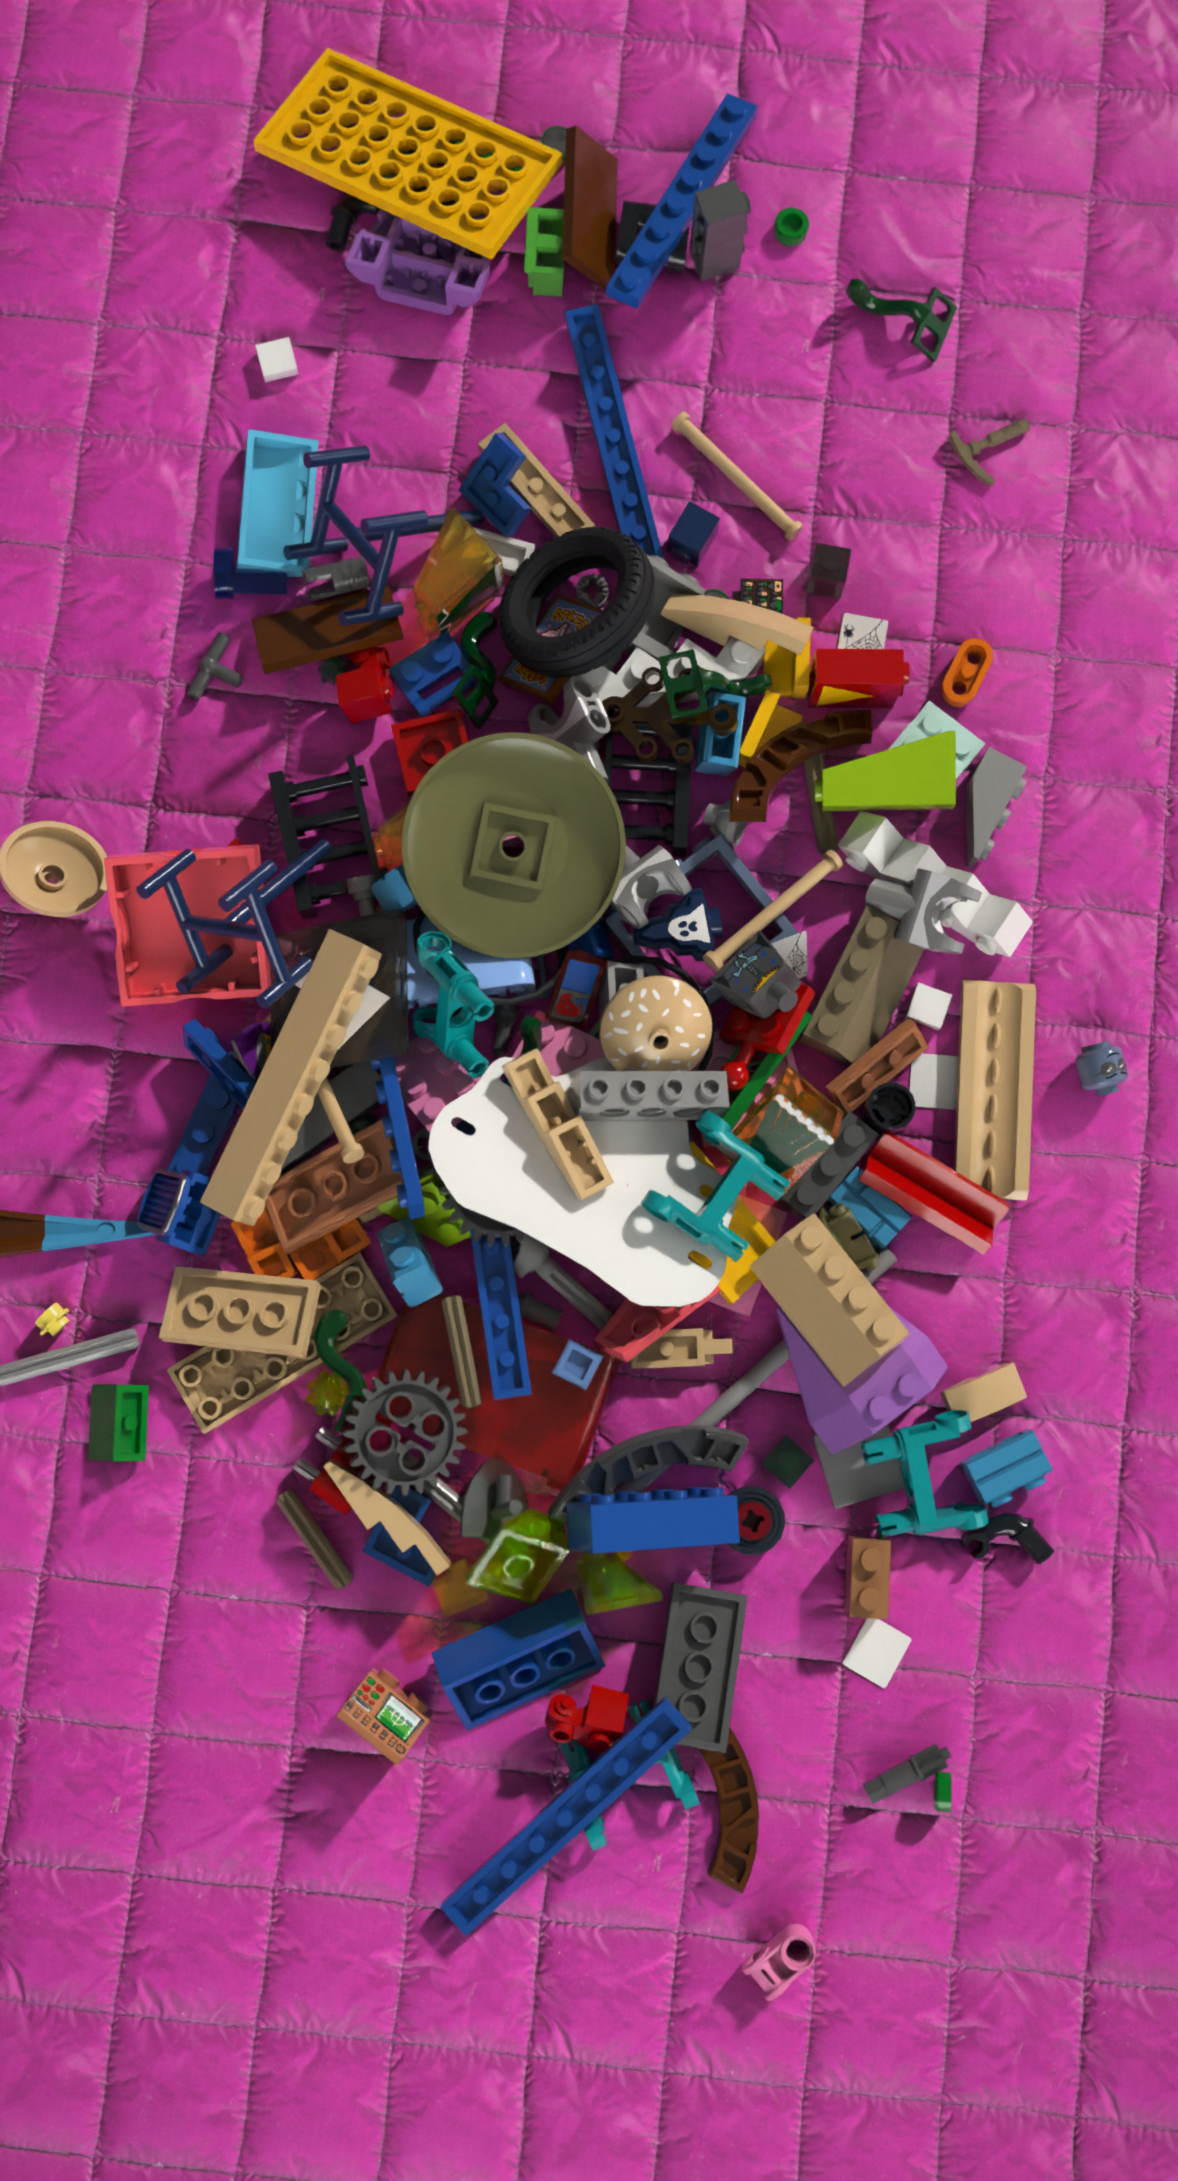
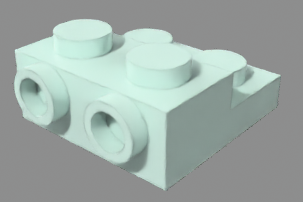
M928 701L889 749L946 731H956L957 781L986 743L931 701Z

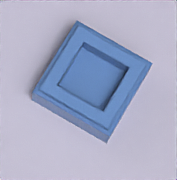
M569 1339L552 1373L587 1390L603 1356Z

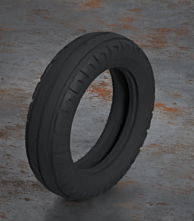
M586 527L563 533L561 537L557 536L544 543L545 546L541 545L529 555L530 558H526L517 568L516 573L510 578L500 603L499 626L507 649L527 669L548 677H571L590 672L592 669L595 670L609 662V659H614L625 650V646L628 647L643 629L654 603L655 578L653 569L647 555L634 540L610 528ZM594 568H609L617 572L618 583L615 593L606 608L593 621L575 632L562 636L547 637L537 633L536 621L539 611L547 597L561 583L575 574Z

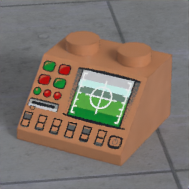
M373 1667L336 1716L398 1766L429 1723L432 1715L427 1710L430 1706L417 1694L412 1692L408 1696L397 1686L400 1681L388 1670L382 1668L378 1671Z

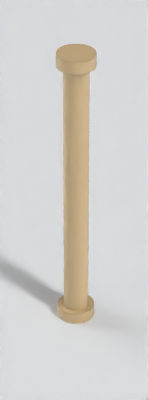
M685 411L680 413L672 422L671 428L676 433L681 432L785 532L784 537L789 542L794 540L800 534L804 525L800 521L794 522L689 421L690 416Z
M832 850L824 853L821 862L714 952L709 950L703 955L705 964L713 972L717 973L724 967L723 962L744 946L758 931L763 930L831 871L837 872L842 868L843 862L839 855Z
M289 1013L286 1014V1015L283 1017V1019H282L283 1025H284V1023H285V1021H286V1019H287ZM326 1077L322 1081L317 1093L342 1147L340 1155L345 1163H354L364 1156V1150L360 1144L356 1143Z

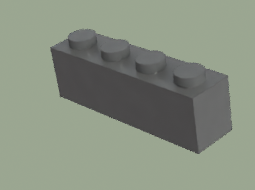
M366 1055L360 1060L356 1056L345 1062L339 1068L341 1073L329 1081L349 1128L382 1105L378 1102L375 1082L381 1081V1077L376 1070H372ZM316 1093L311 1111L306 1115L298 1131L297 1141L290 1149L281 1167V1174L292 1169L337 1137L318 1093Z

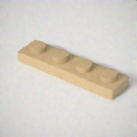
M506 423L502 424L478 443V449L483 453L494 434L503 433L527 456L509 482V485L532 508L533 513L554 537H561L563 533L580 528L595 527V524Z

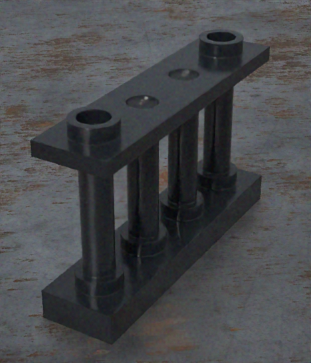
M679 707V709H694V708H682V707ZM614 709L609 711L608 717L614 718ZM633 723L643 736L659 737L647 723ZM669 724L680 738L688 739L692 743L693 725ZM608 732L603 737H606L604 769L608 776L607 784L609 787L611 785V769L668 772V775L675 776L674 789L668 788L667 792L611 789L618 804L666 806V810H673V823H666V827L624 824L626 839L665 841V845H671V856L685 857L688 843L691 761L684 764L679 763L674 759L673 754H669V757H656L651 762L641 761L637 755L612 754L613 734H623L621 732ZM681 746L677 750V755L685 756L690 749L687 746Z
M353 754L346 756L349 772L294 784L293 780H286L282 770L268 773L288 866L309 850H302L300 837L306 836L305 832L361 820L364 840L331 847V851L315 865L368 854L373 873L369 875H375L376 882L388 873L387 867L380 868L362 791V787L368 786L364 765L357 766ZM353 786L357 802L356 806L303 818L301 814H294L292 803L298 802L299 797ZM305 873L293 883L298 911L303 919L317 917L315 905L321 904V900L349 894L346 880L317 886L316 883L310 884L308 873Z

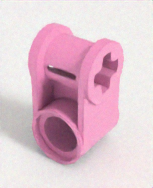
M797 1923L789 1924L746 1959L741 1969L746 1975L751 1974L764 1990L763 1996L767 2001H772L781 1995L791 1982L813 1964L816 1952L812 1935L803 1925ZM794 1940H802L807 1944L806 1949L800 1954L790 1953L787 1951V1946Z

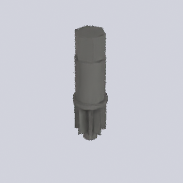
M934 1744L913 1756L910 1755L909 1759L863 1783V1786L872 1804L947 1768L948 1765L945 1760L952 1756L946 1746L939 1749L937 1744Z

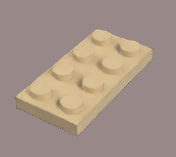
M176 1266L159 1338L164 1342L306 1357L321 1284L315 1280Z

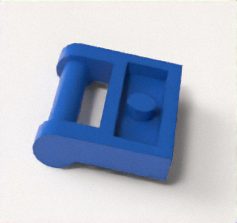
M447 631L391 668H388L419 718L432 715L431 712L455 698L452 695V691L471 664ZM459 670L461 672V677L425 700L419 696ZM472 675L462 688V693L470 687L472 689L475 687L476 680Z

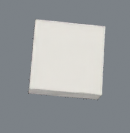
M289 337L255 345L265 383L299 374Z
M917 983L905 1019L909 1018L916 1023L940 1030L952 994Z

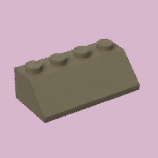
M869 906L865 907L814 1008L813 1017L806 1025L798 1042L850 1066L881 1040L924 951V948L895 939L900 921Z

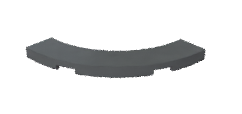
M702 1425L672 1426L634 1436L616 1444L586 1464L559 1492L547 1511L551 1518L567 1523L566 1502H579V1494L602 1493V1495H613V1490L631 1478L635 1480L646 1474L664 1469L665 1465L686 1463V1465L709 1466L732 1472L749 1443V1439L746 1435L729 1429Z

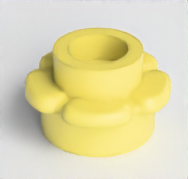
M57 1302L50 1306L34 1322L42 1330L39 1334L43 1336L49 1332L52 1336H55L70 1321L66 1317L69 1309H63Z

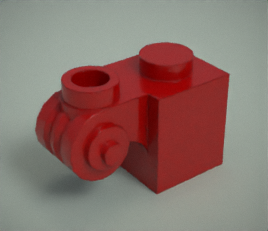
M385 646L381 648L371 647L349 653L350 660L357 670L336 675L338 703L347 718L353 724L392 713L390 698L395 696L392 681L389 676H386L385 669L391 668V659Z
M592 1685L587 1704L583 1708H576L574 1699L569 1695H555L548 1704L545 1726L550 1731V1737L556 1742L568 1743L571 1740L579 1741L578 1745L588 1747L598 1753H604L622 1736L630 1694Z

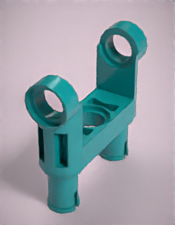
M426 932L418 938L417 956L423 967L439 983L437 1008L433 1006L418 1008L413 1013L412 1029L418 1036L431 1039L448 1059L457 1060L471 1078H478L489 1068V1061L473 1046L475 1020L484 1021L488 1019L494 1012L493 1006L495 1004L479 989L478 979L451 951V939L441 932ZM438 947L442 951H429L426 948ZM462 1007L461 1011L456 1016L451 1017V1015L457 1009ZM429 1018L436 1020V1023H424L420 1020Z
M703 1111L695 1123L696 1127L705 1134V1140L733 1159V1162L697 1215L670 1195L666 1198L654 1190L647 1192L641 1201V1205L658 1219L665 1222L671 1221L701 1244L707 1245L711 1243L734 1262H737L744 1254L742 1250L748 1248L749 1242L724 1226L722 1218L746 1183L753 1182L777 1201L784 1194L785 1190L783 1189H787L791 1181L764 1163L763 1155L731 1133L732 1128L721 1117L710 1111Z
M946 1411L936 1415L934 1421L896 1429L893 1432V1436L861 1442V1450L866 1451L862 1455L867 1466L898 1458L902 1470L908 1504L906 1509L874 1516L875 1523H879L876 1526V1530L880 1539L911 1531L913 1534L923 1535L952 1527L960 1530H972L984 1527L989 1523L986 1506L982 1504L964 1505V1502L936 1508L924 1445L959 1438L960 1433L970 1430L972 1427L968 1411Z
M649 1698L639 1701L644 1715L652 1709ZM634 1703L627 1707V1711L630 1713L635 1725L642 1718L637 1704ZM571 1740L574 1748H571L569 1742H557L570 1770L567 1773L569 1784L594 1762L590 1760L586 1748L578 1745L579 1741ZM672 1747L655 1764L662 1762L676 1798H681L687 1810L699 1805L700 1802L687 1771L683 1769L675 1747ZM601 1813L584 1828L593 1851L608 1845Z

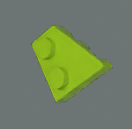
M437 1173L420 1179L425 1216L411 1219L417 1230L446 1247L471 1237L470 1230L463 1235L460 1233L462 1220L450 1223L449 1218L455 1211L454 1209L443 1210L442 1204L450 1199V1196L439 1195V1188L446 1185ZM398 1196L377 1206L380 1211L397 1220L409 1218L407 1207L400 1208Z

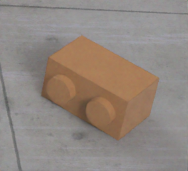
M847 1536L844 1613L849 1617L888 1619L891 1563L890 1540L886 1538L880 1539L879 1537Z

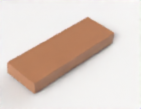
M907 1018L826 1085L825 1088L840 1112L846 1115L849 1111L853 1112L864 1103L877 1086L889 1082L927 1050L929 1046L915 1022Z

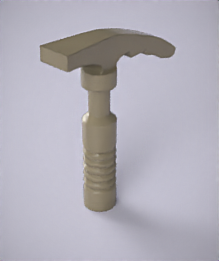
M1023 418L987 434L985 439L978 442L974 440L965 445L955 430L949 433L947 439L962 464L981 482L991 487L995 483V479L992 475H988L983 468H980L977 460H973L972 456L979 454L980 450L988 446L993 448L1016 436L1028 432L1030 427L1028 421Z

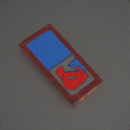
M578 948L567 952L545 1019L585 1029L608 961Z

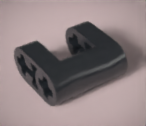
M623 200L616 265H620L657 204ZM690 225L669 257L667 271L684 273Z

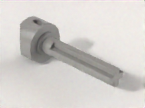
M526 1233L523 1235L522 1244L514 1242L511 1245L514 1272L520 1278H523L528 1272L532 1273L535 1270L543 1280H546L598 1329L602 1330L613 1314L569 1275L555 1259L548 1256L551 1252L549 1250L551 1247Z

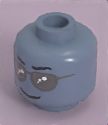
M1110 1041L1082 1047V1054H1079L1075 1059L1082 1088L1088 1091L1096 1090L1097 1097L1118 1092V1084L1125 1082L1128 1078V1070L1122 1049L1119 1046H1111Z

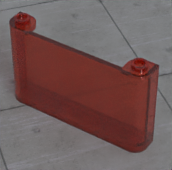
M439 1294L415 1307H409L405 1301L377 1378L382 1383H386V1371L390 1370L396 1379H400V1373L403 1368L409 1370L411 1379L414 1378L418 1370L423 1371L425 1375L424 1383L432 1376L437 1377L439 1381L436 1390L444 1385L449 1386L451 1390L446 1399L456 1397L460 1400V1403L453 1411L463 1412L466 1415L464 1419L457 1422V1426L467 1429V1433L457 1436V1441L465 1445L466 1449L548 1478L547 1486L561 1491L568 1484L569 1480L585 1465L621 1360L603 1351L580 1344L603 1356L587 1390H584L552 1373L569 1339L522 1323L532 1395L494 1401L482 1311L480 1307L463 1302L482 1397L481 1405L464 1408L461 1404L442 1307V1299L449 1296ZM396 1396L391 1400L389 1405L391 1415H399L404 1412L407 1406L405 1397ZM380 1413L375 1416L377 1421L388 1427H391L392 1422H394ZM429 1415L423 1420L422 1430L425 1434H430L438 1428L439 1419L437 1415Z

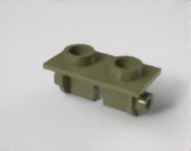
M843 1203L835 1204L831 1207L830 1214L826 1212L824 1207H821L820 1221L858 1269L865 1268L866 1271H872L879 1266L877 1260L879 1255L866 1234L854 1240L851 1238V1236L861 1232L862 1228L850 1207H845Z

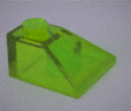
M528 1509L503 1522L466 1577V1584L533 1605L570 1551L563 1522L551 1518L548 1514Z
M584 1553V1560L577 1562L586 1615L663 1600L662 1592L656 1583L626 1562H623L616 1555L607 1556L606 1553Z

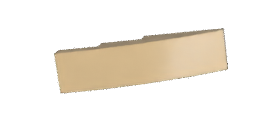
M672 593L660 614L722 646H725L730 636H733L763 651L767 641L770 640L798 655H801L814 629L810 625L779 612L746 602L708 595Z
M538 1048L532 1049L502 1065L501 1067L533 1127L579 1200H584L613 1184L614 1181L582 1116L575 1115L560 1082H554Z
M335 1459L324 1465V1468L367 1530L381 1521L402 1553L416 1544L437 1576L450 1567V1559L427 1530L395 1499L379 1487L373 1488L370 1485V1480L360 1478L357 1472Z

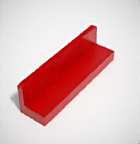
M884 1131L861 1162L858 1180L983 1255L993 1244L994 1228L1010 1209V1204L890 1131Z

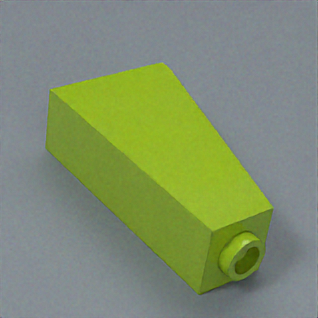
M946 731L822 770V780H815V802H822V811L953 809L956 805V731Z

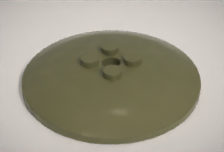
M520 732L491 734L466 742L450 751L427 772L419 783L408 805L403 823V866L407 882L418 905L429 920L449 938L464 947L490 956L502 958L534 957L550 953L575 941L587 932L606 911L617 891L624 869L626 855L624 823L616 798L607 782L591 763L579 753L562 743L535 734ZM517 836L522 840L524 849L520 856L509 857L504 853L502 844L506 837Z

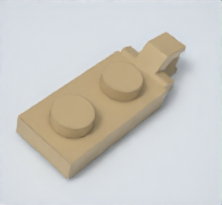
M703 1328L669 1330L630 1360V1369L694 1367L714 1364V1354L733 1353L732 1338L713 1339L712 1330H703Z

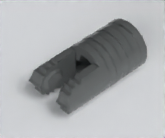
M362 556L311 567L302 571L303 578L307 582L328 578L333 579V582L310 588L307 593L311 601L359 591L371 586L366 562Z

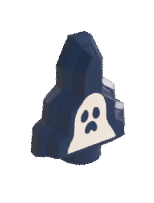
M703 888L690 891L683 896L681 901L669 904L663 916L648 919L649 923L641 929L636 928L632 931L634 945L651 950L669 948L676 956H692L696 962L704 961L703 955L709 950L715 951L714 938L723 937L718 907L708 909Z

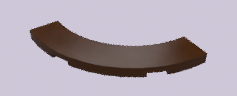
M871 709L826 714L825 719L808 724L806 721L800 722L768 740L751 756L746 763V768L739 779L736 780L731 796L729 822H766L767 808L773 791L788 772L806 759L842 746L871 744Z
M729 1727L726 1753L698 1748L713 1776L720 1810L718 1842L707 1873L708 1876L743 1894L756 1856L759 1808L752 1771L739 1741Z

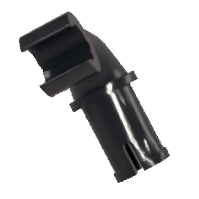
M352 195L341 200L337 206L331 208L332 221L325 241L326 246L334 251L343 252L352 224L357 222V216L365 213L377 216L380 208Z
M1013 1513L993 1516L984 1527L964 1532L960 1541L962 1546L966 1547L970 1541L979 1540L977 1549L970 1553L974 1559L984 1557L989 1551V1542L1002 1535L1009 1536L1011 1541H1017L1037 1564L1046 1561L1054 1552L1050 1544L1033 1526L1034 1521L1032 1518H1025L1020 1514Z

